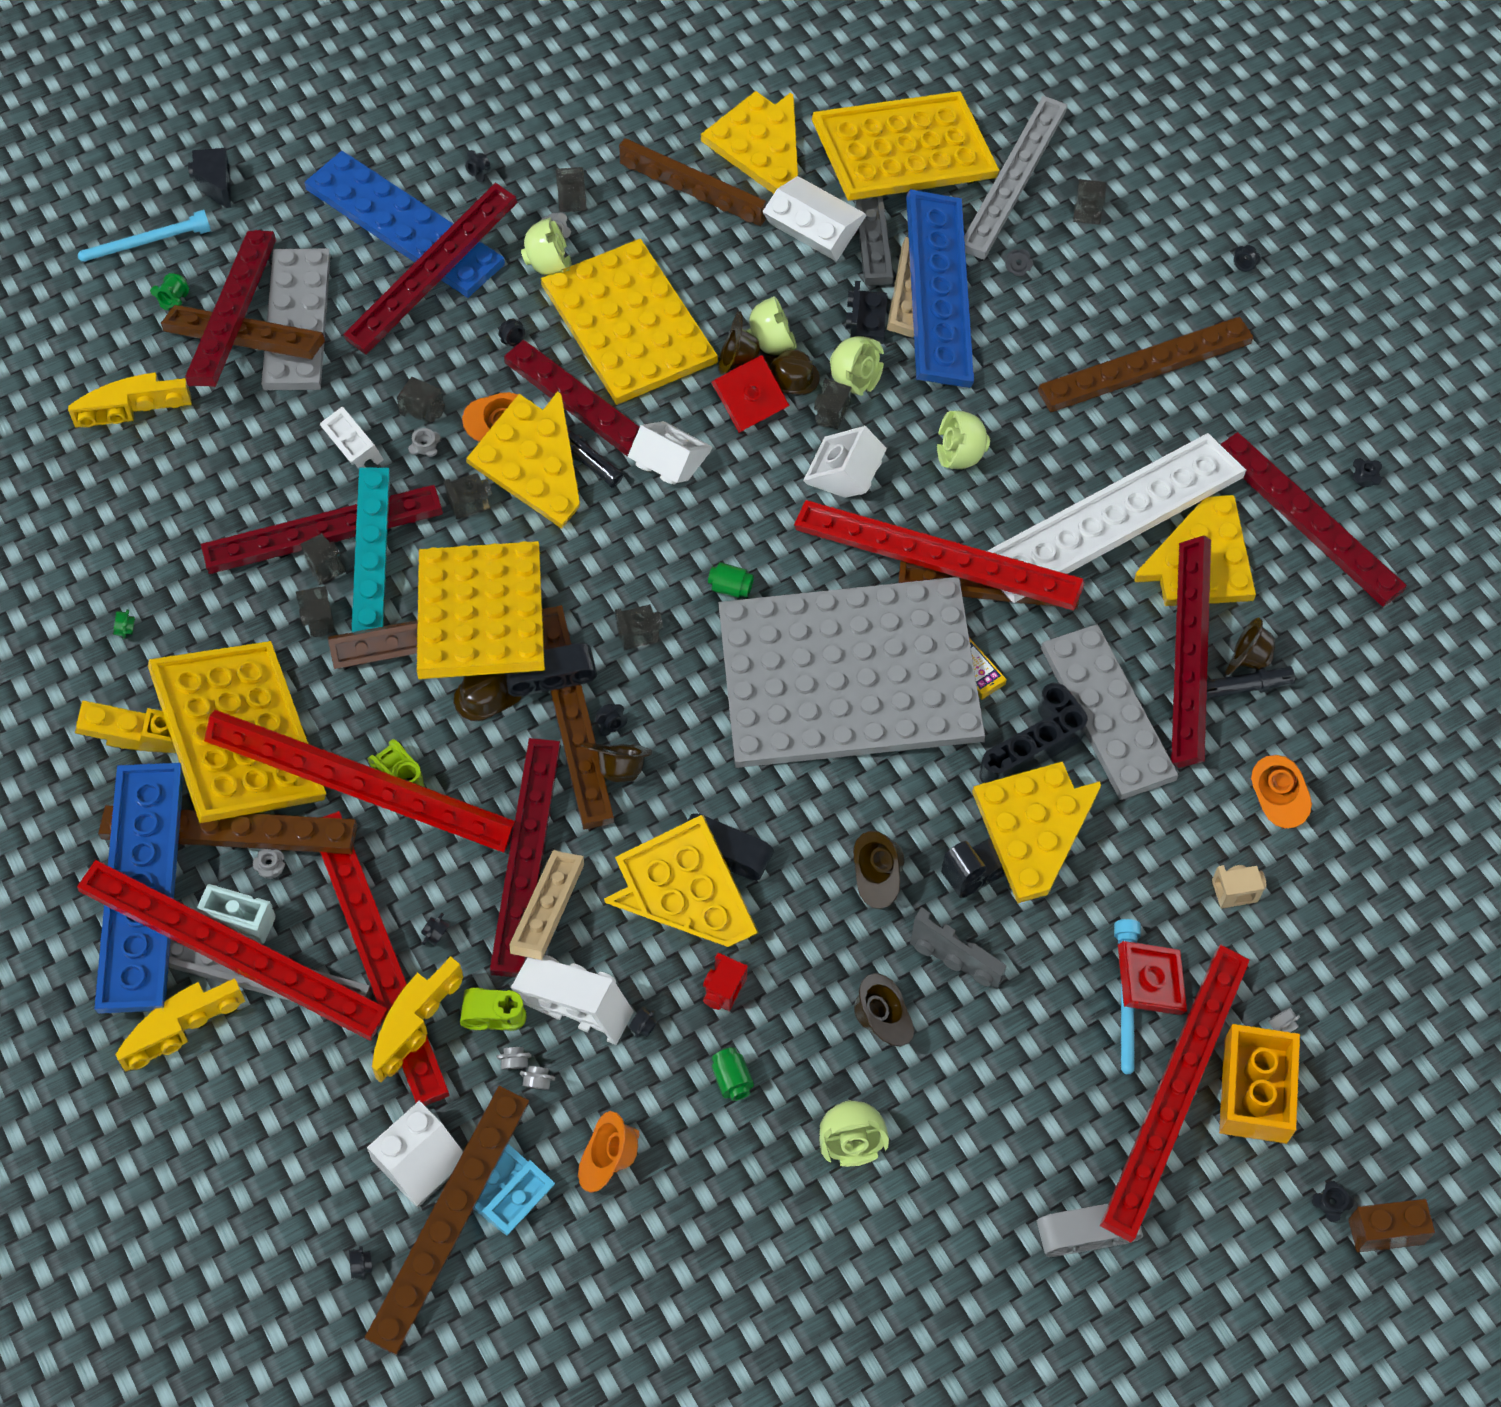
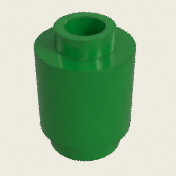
M719 562L717 567L712 566L708 577V584L712 585V591L739 599L741 596L749 597L754 581V574L748 573L747 569Z
M727 1048L712 1056L713 1064L711 1068L724 1098H731L732 1101L746 1098L750 1094L749 1090L753 1088L754 1082L743 1055L738 1053L736 1048Z

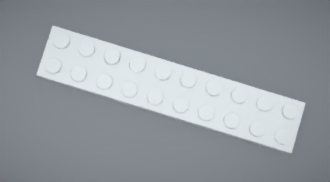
M1207 433L989 549L988 552L1068 574L1244 478L1246 469ZM1002 590L1013 603L1025 597Z

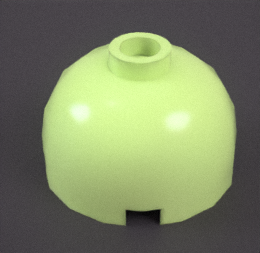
M549 217L532 225L524 238L525 248L521 250L526 265L531 264L535 271L542 275L564 272L563 269L572 266L570 255L564 257V248L567 245L557 223L551 221Z
M773 296L756 305L749 317L750 329L746 331L757 338L761 350L769 355H780L784 351L796 349L795 337L793 332H790L789 322L778 299Z
M856 336L845 339L837 346L831 355L830 367L832 377L840 388L860 396L864 395L863 392L866 389L871 392L880 380L884 363L879 362V353L884 354L880 342L871 338Z
M957 410L946 413L938 433L939 435H944L943 445L937 444L938 459L941 466L951 469H966L977 464L983 457L984 452L988 451L990 445L989 435H987L986 428L981 419L965 411Z
M858 1101L842 1102L827 1111L820 1124L819 1142L821 1153L829 1162H831V1158L840 1160V1166H860L872 1162L878 1158V1151L883 1146L885 1151L888 1148L889 1137L884 1119L873 1106Z

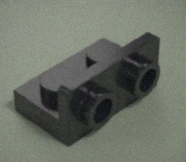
M855 280L854 291L848 290L847 307L853 309L852 313L847 312L845 330H851L850 338L856 336L867 337L880 342V344H884L887 293L860 291L861 281Z

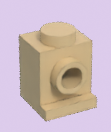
M1224 865L1218 866L1212 878L1221 909L1257 903L1266 889L1264 873L1259 871L1257 866L1246 867L1244 865H1237L1227 871Z

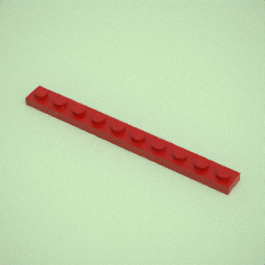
M805 500L794 523L796 530L1073 611L1085 586L1083 578Z
M214 709L209 716L205 742L503 853L508 846L515 824L514 820Z
M337 811L335 813L326 815L321 818L342 819V816L340 814V811ZM354 847L352 854L320 852L377 1003L388 1008L389 1013L395 1000L407 983ZM426 1035L423 1045L417 1051H411L402 1060V1068L415 1103L420 1101L424 1106L450 1096Z
M97 860L93 862L77 886L80 893L369 1041L373 1039L388 1014V1008Z
M1221 944L1214 953L1100 1223V1227L1129 1242H1132L1137 1236L1250 959Z

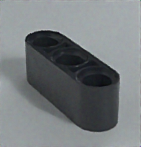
M585 643L544 650V671L504 673L508 692L512 696H526L589 683L597 677L591 647Z
M691 814L688 821L700 816L701 814ZM704 816L729 870L750 880H760L774 853L772 846L759 838Z

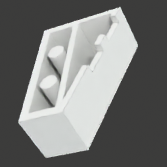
M544 955L542 960L527 957L511 986L512 990L521 996L524 1005L558 1020L562 1016L572 1018L580 1022L579 1029L587 1033L591 1027L601 1031L608 1037L607 1042L617 1045L634 1012L617 986L615 978L604 972H598V974L588 972L582 966L574 963L568 966L559 963L555 958Z

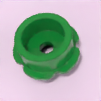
M126 609V612L116 611L113 635L122 636V639L126 638V634L133 635L135 617L129 616L128 609Z

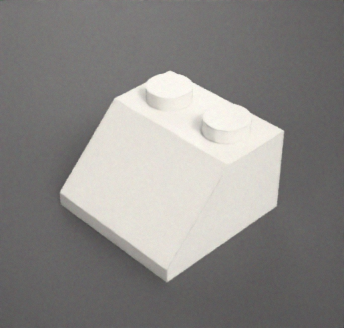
M662 421L640 425L628 457L636 461L635 465L646 471L653 470L661 474L660 478L663 481L676 484L688 481L711 452L712 446Z
M866 426L826 436L803 481L807 485L844 498L862 495L871 487V481L882 463V458L887 448Z
M420 1101L367 1147L371 1160L417 1208L449 1180L463 1153L444 1125Z

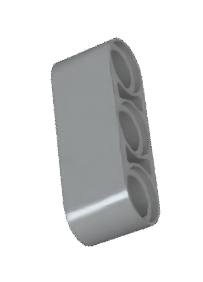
M1108 1204L1053 1213L1037 1220L1045 1256L1057 1257L1128 1244L1141 1239L1143 1233L1140 1226L1136 1238L1129 1242L1100 1227Z

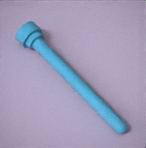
M205 210L194 212V216L189 217L190 220L81 250L78 253V259L84 262L189 231H194V233L200 232V234L211 231Z
M1132 919L1116 921L1114 923V937L1118 939V944L1122 941L1137 943V940L1141 937V923ZM1121 984V1070L1124 1074H1132L1135 1069L1134 1008L1124 1007Z

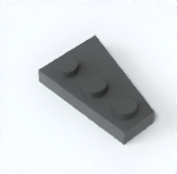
M921 907L914 920L910 944L919 953L926 956L932 955L942 960L948 968L954 971L961 970L973 976L977 983L998 989L1004 978L1007 965L975 943L969 942L964 944L961 942L958 936L954 934L956 930L947 924L939 927L928 919L931 913Z

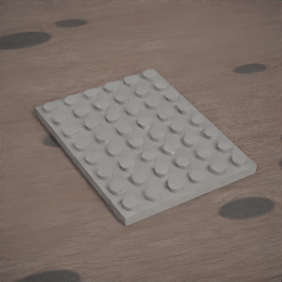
M959 577L718 602L735 768L985 742Z

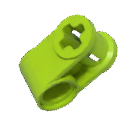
M395 739L390 740L389 746L376 756L371 755L367 758L372 768L404 780L412 777L413 779L409 782L425 787L420 766Z
M469 988L464 991L460 1025L464 1028L471 1030L515 1031L525 1024L527 1015L523 1007V1000L515 991L487 990L483 988Z

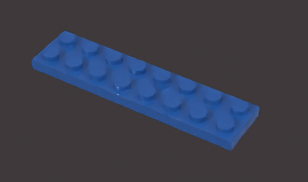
M340 151L304 182L307 191L413 262H416L453 225V223L344 151ZM479 241L441 281L469 298L505 265L504 257Z
M910 189L906 200L916 380L970 388L974 383L962 199Z
M181 763L117 765L108 866L174 899L184 778ZM104 905L94 1009L100 1014L153 1011L156 1008H164L167 995L171 939Z

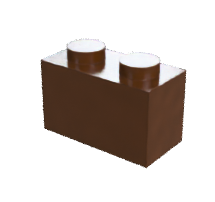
M1426 1199L1359 1206L1348 1219L1357 1253L1424 1245L1435 1234Z

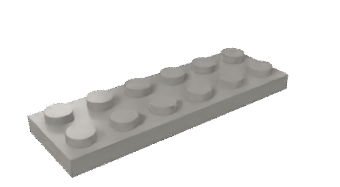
M329 248L273 249L267 322L323 332L325 338L331 258ZM324 344L312 360L264 351L261 382L263 390H321Z
M1098 624L1042 642L1041 650L1058 682L1071 692L1088 716L1085 734L1119 800L1176 781L1178 773Z

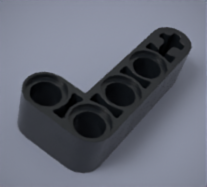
M1053 682L1043 688L1038 705V712L1043 719L1042 721L984 753L979 771V778L983 784L1029 771L1082 740L1088 716L1063 684ZM1049 700L1057 701L1059 704L1050 703ZM1067 723H1072L1077 727H1070L1067 725ZM1041 738H1049L1051 742L1043 741ZM1015 752H1023L1026 756H1019Z
M991 838L973 848L968 841L956 844L945 854L941 873L959 898H965L1006 875Z

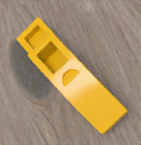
M156 372L121 379L95 389L70 404L68 411L75 428L134 421L133 412L150 411L152 409L169 407L177 408L192 405L185 378L159 381Z
M82 700L75 734L107 740L106 745L148 752L176 753L163 711L147 708L146 713Z
M451 956L428 980L417 972L395 1000L385 1018L374 1049L372 1069L379 1082H382L387 1076L391 1077L396 1074L403 1064L402 1060L411 1051L415 1052L423 1045L428 1034L423 1019L431 1018L438 1010L441 1000L447 994L451 995L456 992L460 987L463 978L461 965Z
M236 979L227 981L206 992H203L199 982L166 1000L164 1008L153 1010L135 1027L115 1054L124 1071L143 1068L150 1060L162 1054L169 1055L178 1051L183 1044L188 1043L184 1030L201 1027L208 1019L218 1014L233 1012L240 1004L246 1002Z

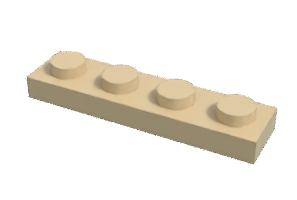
M905 237L902 243L886 330L913 338L909 238Z
M552 851L510 942L511 954L539 960L543 959L584 867V856Z

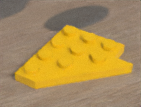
M757 91L753 92L701 133V142L774 194L777 188L798 176L793 94L790 92L778 103L774 104Z
M557 392L542 410L524 396L518 394L466 458V463L563 529L580 507L562 396Z
M1211 496L1202 500L1139 568L1134 577L1135 582L1160 581L1164 605L1177 606L1179 543L1205 535L1211 539L1209 604L1254 601L1256 593L1235 496Z
M1063 761L973 786V796L1017 904L1049 894L1101 788L1100 781L1074 788Z
M700 815L615 857L628 887L604 898L605 903L726 947H731L759 933L704 815Z

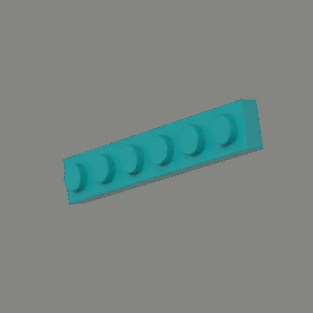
M359 467L352 632L384 626L390 487L389 468Z

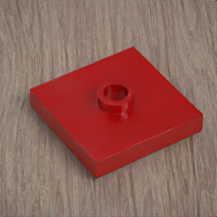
M762 355L711 382L739 433L790 406Z
M1122 941L1118 944L1124 1007L1177 1015L1187 1012L1180 950Z

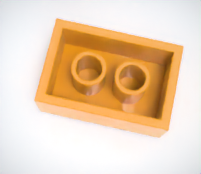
M1237 1024L1231 1025L1224 1039L1220 1134L1286 1144L1289 1142L1296 1131L1300 1034Z

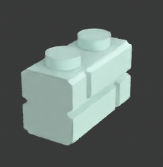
M211 884L206 886L196 908L197 912L260 944L265 943L275 920V913L272 910L270 901L259 898L253 899L252 896Z

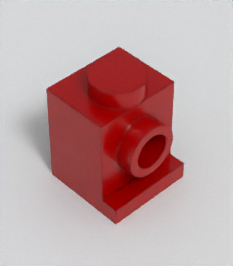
M718 952L715 957V970L710 969L703 983V987L706 988L703 1002L713 1009L720 1010L723 1008L730 1012L747 980L748 966Z

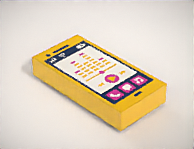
M969 638L978 696L983 700L1006 685L1007 679Z

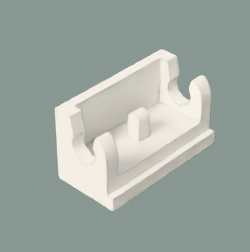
M343 406L320 423V426L352 465L355 464L358 469L359 467H365L364 463L369 459H372L377 465L384 460L372 441Z

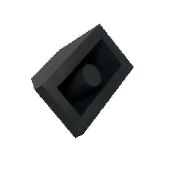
M226 148L192 150L193 162H188L190 179H195L199 191L223 207L231 208L230 163Z

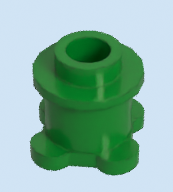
M174 273L167 274L160 287L154 285L150 289L151 294L157 298L160 307L164 310H169L174 305L181 306L182 301L180 298L186 297L189 293V286L185 278Z

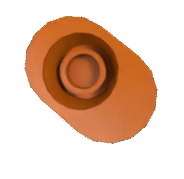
M511 392L499 393L471 402L464 409L462 416L463 427L467 434L480 442L518 394Z
M1270 755L1259 760L1252 770L1251 780L1262 810L1268 820L1276 826L1283 828H1294L1304 823L1310 815L1312 802L1301 770L1295 762L1285 756Z
M606 1112L599 1118L593 1135L582 1155L578 1178L581 1187L585 1191L593 1193L601 1190L607 1185L614 1172L630 1167L637 1156L639 1130L625 1125L622 1117L616 1112Z

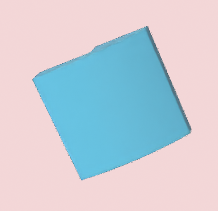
M508 1144L474 1210L508 1236L550 1191L555 1183L531 1160L527 1161Z

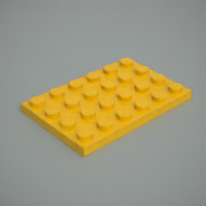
M961 91L816 111L812 115L811 120L848 201L909 192L910 189L922 190L997 178L1000 171Z
M641 238L563 269L564 272L555 273L554 275H547L541 278L542 287L616 405L718 363V355Z
M539 541L419 549L418 679L545 670Z
M271 641L149 659L148 669L179 762L181 763L183 775L199 823L325 800L326 791L323 785L204 741L209 716L215 709L308 744Z

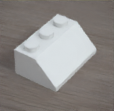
M799 176L777 188L763 210V214L769 224L836 262L866 217L864 212Z

